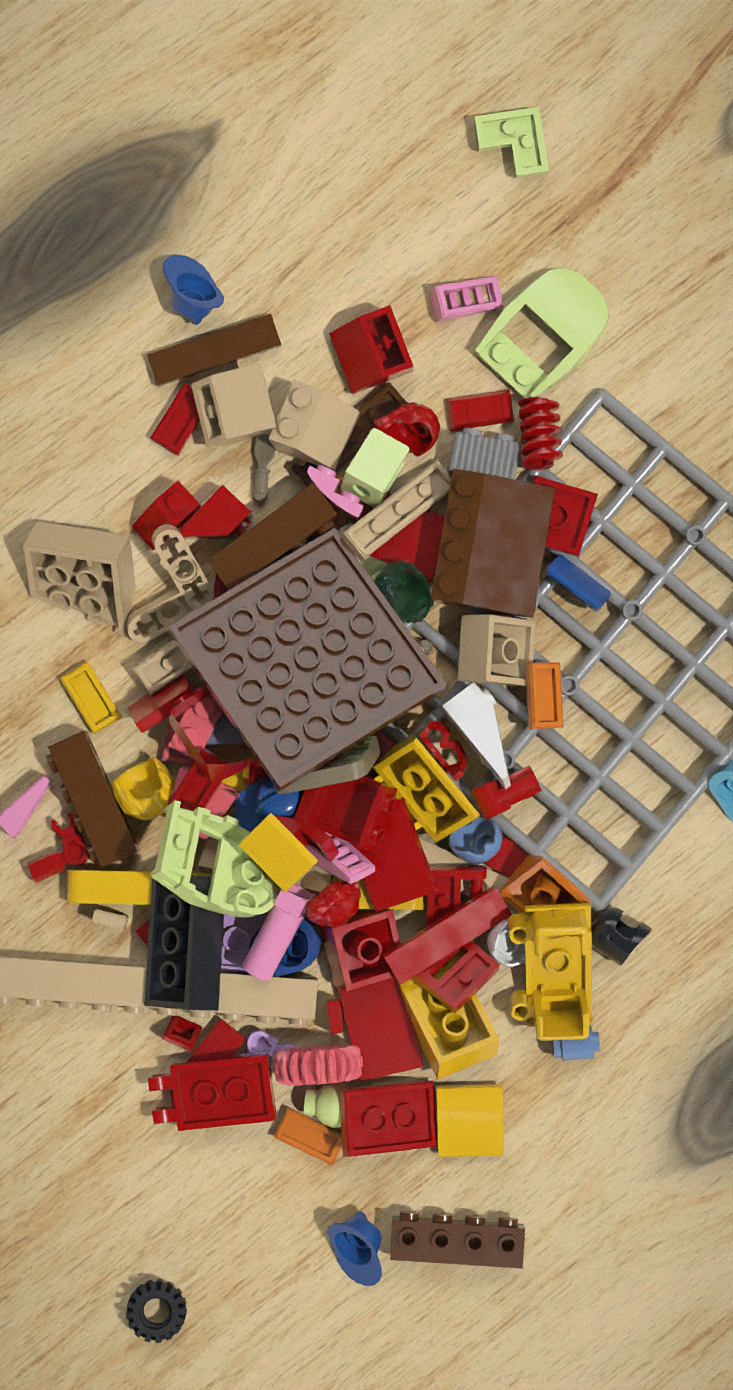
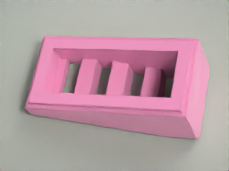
M497 276L439 285L430 291L436 323L477 315L504 307ZM481 287H487L490 303H485ZM473 289L477 305H472L469 290ZM459 292L463 303L461 308H459L456 293ZM446 295L448 298L450 310H448L445 300Z
M42 776L0 814V825L11 838L14 839L21 833L51 786L52 780L49 776Z
M331 834L328 835L331 836L340 852L331 862L311 846H306V849L318 860L315 865L349 884L375 872V865L349 842Z

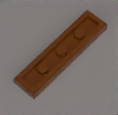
M268 314L148 354L147 356L157 386L160 387L282 345L272 315Z
M390 382L357 409L360 412L335 472L356 456L370 431L375 428L373 424L375 420L382 416H387L402 404H408ZM300 459L291 469L308 487L312 482L307 475V470L309 466L315 469L318 466Z

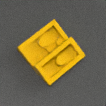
M502 1084L436 1086L438 1157L504 1155Z

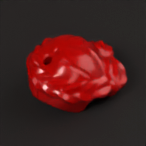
M415 402L402 404L387 416H382L373 422L376 429L408 446V453H413L416 457L423 455L435 445L441 427L438 417L432 409Z
M343 880V883L334 881L327 885L318 896L308 901L306 905L307 918L322 927L330 926L333 928L344 925L358 911L359 899L361 898L359 883L349 884Z

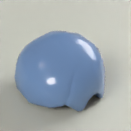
M478 816L475 820L449 835V846L455 854L463 861L475 865L490 860L496 855L502 845L501 828L491 818L484 820L483 817Z

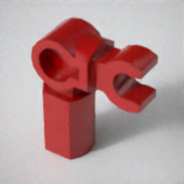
M71 812L67 814L70 825L66 829H61L55 819L51 821L53 830L63 838V841L60 843L64 851L59 853L57 849L27 863L35 883L65 871L66 866L69 864L81 866L89 860L90 855L86 847L87 845L82 835L76 833L77 826Z

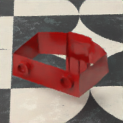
M205 686L191 697L186 694L177 699L172 705L173 709L170 710L169 723L211 783L231 777L243 770L242 781L247 787L268 776L256 758L251 762L244 760L231 764H206L175 718L211 693Z

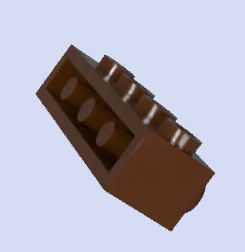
M313 482L207 561L227 589L230 590L276 563L289 552L293 553L308 544L307 539L315 533L321 536L336 526L333 520L338 517L337 513Z
M81 731L48 746L51 754L46 756L52 772L54 774L59 772L64 784L59 786L67 804L72 802L77 814L73 815V819L81 834L86 832L91 844L86 847L93 863L99 862L101 867H105L141 851L125 814L114 797L112 785L88 732Z
M400 1211L399 1216L392 1217L390 1260L523 1269L525 1227L524 1224H518L517 1218L499 1217L498 1222H485V1217L479 1215H466L465 1220H453L452 1214L433 1213L432 1218L419 1217V1212Z

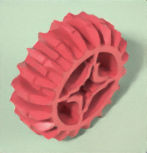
M327 1044L281 1049L274 1054L273 1072L275 1073L276 1081L282 1085L296 1086L356 1080L362 1075L361 1067H363L360 1048L353 1044Z

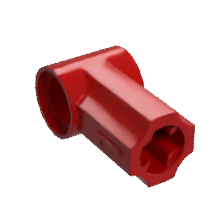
M530 765L509 775L511 786L507 789L496 778L471 790L484 820L497 816L511 809V805L528 799L542 791Z

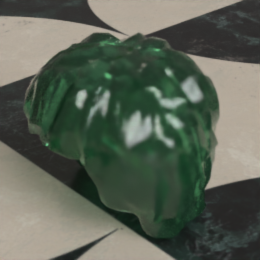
M406 560L393 561L382 568L373 580L403 623L421 622L422 619L426 618L430 608L434 605L427 578L412 562H407Z

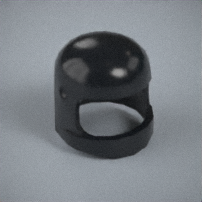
M610 907L603 910L591 925L592 946L621 966L635 947L650 933L652 928L643 922L637 928H632L620 919L624 912L623 910Z

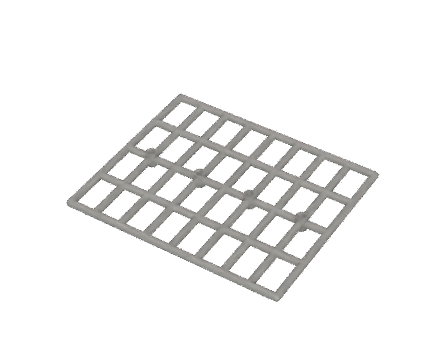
M602 388L594 393L557 438L562 440V445L554 448L555 450L563 451L572 442L623 484L621 489L601 512L594 508L590 520L592 523L588 526L580 556L599 533L603 531L652 572L654 576L634 600L629 601L578 557L548 549L556 557L558 555L565 556L609 590L611 596L608 600L620 609L622 614L599 640L547 596L557 584L549 576H546L539 584L535 609L539 605L591 649L569 676L561 672L562 704L568 697H572L621 738L622 741L601 766L598 767L553 728L529 729V725H527L504 751L508 773L512 774L523 769L515 759L538 733L585 772L590 779L568 805L539 782L542 791L537 793L536 796L555 811L558 816L536 842L502 814L491 818L504 834L529 855L543 856L591 899L592 908L597 912H601L607 907L709 786L711 777L722 771L733 757V737L724 745L673 702L685 685L697 674L733 704V687L704 664L727 636L733 640V610L727 617L723 616L673 574L691 551L698 547L733 576V559L706 538L708 531L727 509L733 513V495L607 390ZM602 404L654 447V450L632 475L580 432ZM664 457L668 458L717 499V502L696 526H692L642 484ZM549 469L529 470L520 480L533 483L536 475L566 484ZM633 494L685 536L684 541L664 564H661L611 522V519ZM664 583L717 627L695 654H692L643 612V608ZM432 584L402 619V622L409 631L414 628L455 664L459 665V649L421 618L435 602L431 599ZM466 608L473 615H494L490 611ZM513 615L511 618L527 620L528 617ZM631 622L639 625L685 664L683 669L663 692L610 649ZM534 649L533 663L549 662ZM601 658L654 702L631 730L579 687L580 682ZM457 681L442 699L435 695L425 701L433 710L413 733L420 743L423 741L417 731L430 721L440 722L445 718L451 723L445 716L442 706L472 684L471 682ZM480 684L528 724V707L502 685ZM663 711L717 755L694 783L641 739ZM394 722L382 728L397 743L409 736ZM631 749H634L685 792L663 820L658 818L609 776ZM431 755L472 806L480 812L471 790L496 779L493 773L489 770L472 789L460 778L454 781L440 762ZM600 786L653 830L631 858L577 814ZM568 824L621 867V870L599 896L546 852L548 847Z

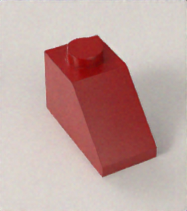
M177 480L145 510L132 525V528L154 551L155 547L152 542V536L159 526L169 524L179 529L201 508V505L182 483ZM168 534L162 537L163 541L169 538Z
M222 484L179 531L184 540L231 538L234 534L240 536L251 525L252 522L249 518L252 516V512Z

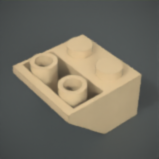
M261 363L211 375L191 384L206 447L236 444L276 428L274 412L271 407Z

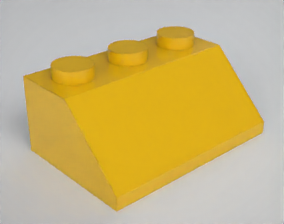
M413 734L391 747L373 767L387 785L397 788L396 796L398 798L404 797L410 813L435 843L475 820L480 815Z

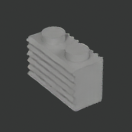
M463 428L462 433L456 432L449 474L453 473V469L515 479L521 443L514 442L515 437L511 435L496 433L495 438L482 436L481 430Z

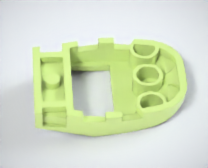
M564 268L550 270L533 281L519 294L515 295L498 316L483 340L474 350V353L523 399L538 397L548 388L552 389L564 377L574 369H577L585 361L587 354L597 344L606 330L609 320L607 303L603 295L581 274ZM525 305L572 348V351L549 375L501 331Z
M176 800L165 807L164 813H166L156 866L150 875L153 879L187 903L225 915L247 918L263 914L273 908L280 887L239 846L250 832L238 825V819L229 815L224 818L210 814L211 810L201 807L193 811L180 808L181 802ZM199 832L219 840L208 896L195 890L196 886L190 883Z

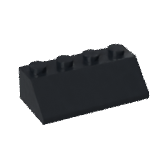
M191 875L190 883L196 886L195 890L208 896L212 876ZM153 878L144 1006L218 1011L224 914L187 903Z

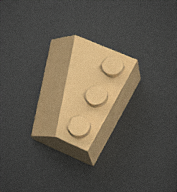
M37 521L23 544L30 596L65 611L71 608L88 615V621L95 624L103 621L116 627L115 632L126 636L128 632L126 629V619L131 614L136 588L130 536Z

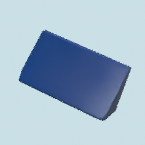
M558 555L546 569L547 576L594 612H598L611 596L609 590L563 555Z

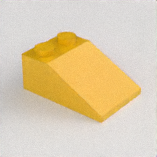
M458 957L451 958L433 977L438 981L459 961ZM412 978L401 985L397 982L422 1049L437 1080L497 1055L500 1039L477 994L454 1014L429 991L418 986Z

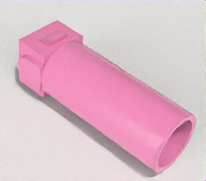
M296 883L286 893L281 889L280 893L277 894L273 908H271L242 963L245 971L258 979L271 980L305 916L308 901L315 897L314 894Z

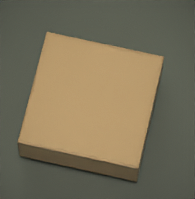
M99 908L94 911L92 922L124 930L127 927L129 917L125 914Z

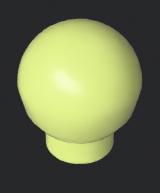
M337 1082L326 1084L319 1090L307 1089L304 1100V1114L316 1116L323 1125L340 1128L339 1090L351 1087Z

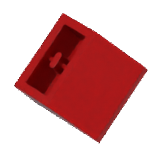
M391 305L359 316L329 333L352 395L413 372L414 366Z

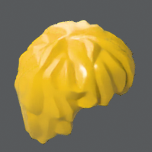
M157 757L147 759L127 769V771L117 776L111 783L114 797L124 813L139 820L154 819L158 815H162L172 798L175 787L173 777Z

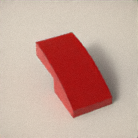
M275 816L304 847L307 845L311 846L328 861L331 862L340 853L331 836L317 827L294 818Z

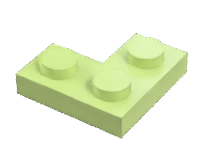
M539 107L474 116L479 151L511 146L516 178L547 174L549 172Z

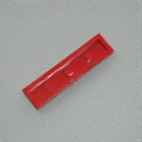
M493 885L387 951L382 956L397 982L401 985L512 914L498 889Z

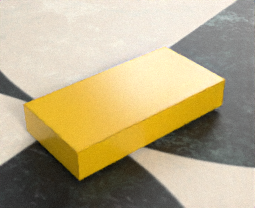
M89 662L60 678L94 735L123 718Z

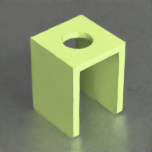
M373 428L347 468L340 489L359 497L362 502L376 508L382 503L403 469V460L409 452V447Z

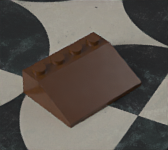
M453 469L431 599L439 604L534 618L556 489L485 473Z

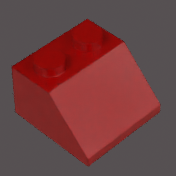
M392 909L356 913L340 927L320 926L334 986L348 992L395 977L382 956L400 944Z

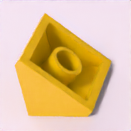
M272 813L262 820L239 844L285 893L318 862Z

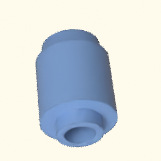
M589 1026V1036L586 1039L552 1040L553 1057L562 1058V1061L594 1059V1052L600 1051L599 1033L592 1032V1027Z

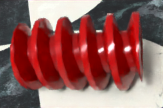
M541 397L522 399L518 401V405L521 408L519 410V418L522 420L520 422V430L522 432L520 441L523 444L521 454L524 457L522 459V466L526 469L537 471L551 468L554 466L555 460L563 458V452L554 449L562 445V440L552 437L561 433V427L552 425L561 419L559 414L552 413L559 409L560 403Z

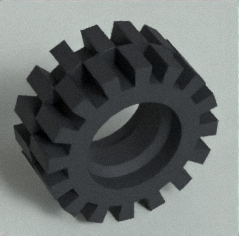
M158 1279L157 1281L149 1280L145 1284L139 1285L132 1293L127 1304L126 1319L129 1320L128 1325L130 1329L133 1328L138 1338L141 1336L145 1338L144 1341L149 1343L150 1340H154L155 1343H161L165 1339L167 1341L170 1340L173 1335L181 1330L187 1314L186 1299L182 1297V1291L179 1288L176 1289L171 1282H163V1279ZM157 1298L167 1303L169 1316L164 1322L152 1323L145 1317L144 1306L151 1299Z

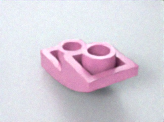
M320 464L317 469L309 466L307 475L311 482L316 484L324 497L337 509L358 521L364 509L363 505L358 504L360 498L344 490L341 495L335 493L340 484V480L334 478L336 475L335 471Z

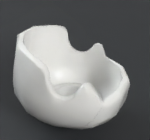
M510 917L490 928L487 936V946L491 956L498 964L514 967L525 963V943L515 944L511 941L508 928Z

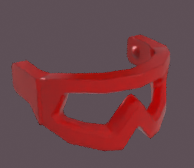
M430 721L417 731L421 740L454 781L464 775L463 771L467 767V758L459 740H448L450 729L439 721ZM433 729H437L443 734L440 748H454L459 757V762L452 765L447 763L427 737Z

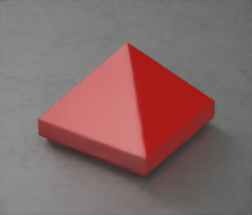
M172 1016L162 1039L175 1047L193 1051L203 1026L179 1016Z

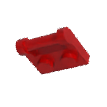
M470 865L468 867L430 866L438 891L427 895V926L460 906L461 880H470V900L482 893L483 879L487 878V867L483 865Z
M470 941L415 975L412 979L418 986L429 991L455 1014L499 971L500 964L473 941ZM458 951L464 952L465 955L438 981L433 977Z

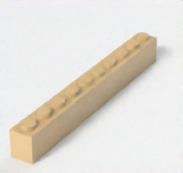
M0 955V1003H13V998L26 999V1005L46 1006V1000L59 1001V1007L78 1008L79 1003L92 1004L93 1010L111 1011L112 1005L125 1006L124 1012L144 1013V1008H157V1014L176 1016L177 1010H183L144 1006L147 966ZM221 972L218 1011H184H190V1017L210 1018V1012L223 1013V1019L243 1020V1015L256 1016V1022L275 1023L276 1017L289 1018L288 1024L308 1025V1020H315L318 978L276 976L267 981L258 979L250 974Z

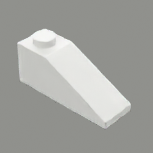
M473 682L442 707L447 719L502 786L507 789L511 786L494 709V705L497 703L486 688L480 690Z

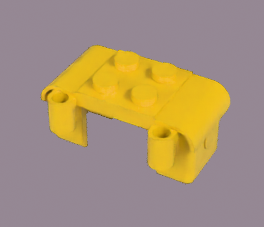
M591 903L524 906V913L514 914L508 920L511 941L515 944L525 943L526 990H517L510 995L511 1014L518 1021L527 1019V1026H535L536 1036L541 1041L586 1039L589 1036V1024L593 1023L591 999Z

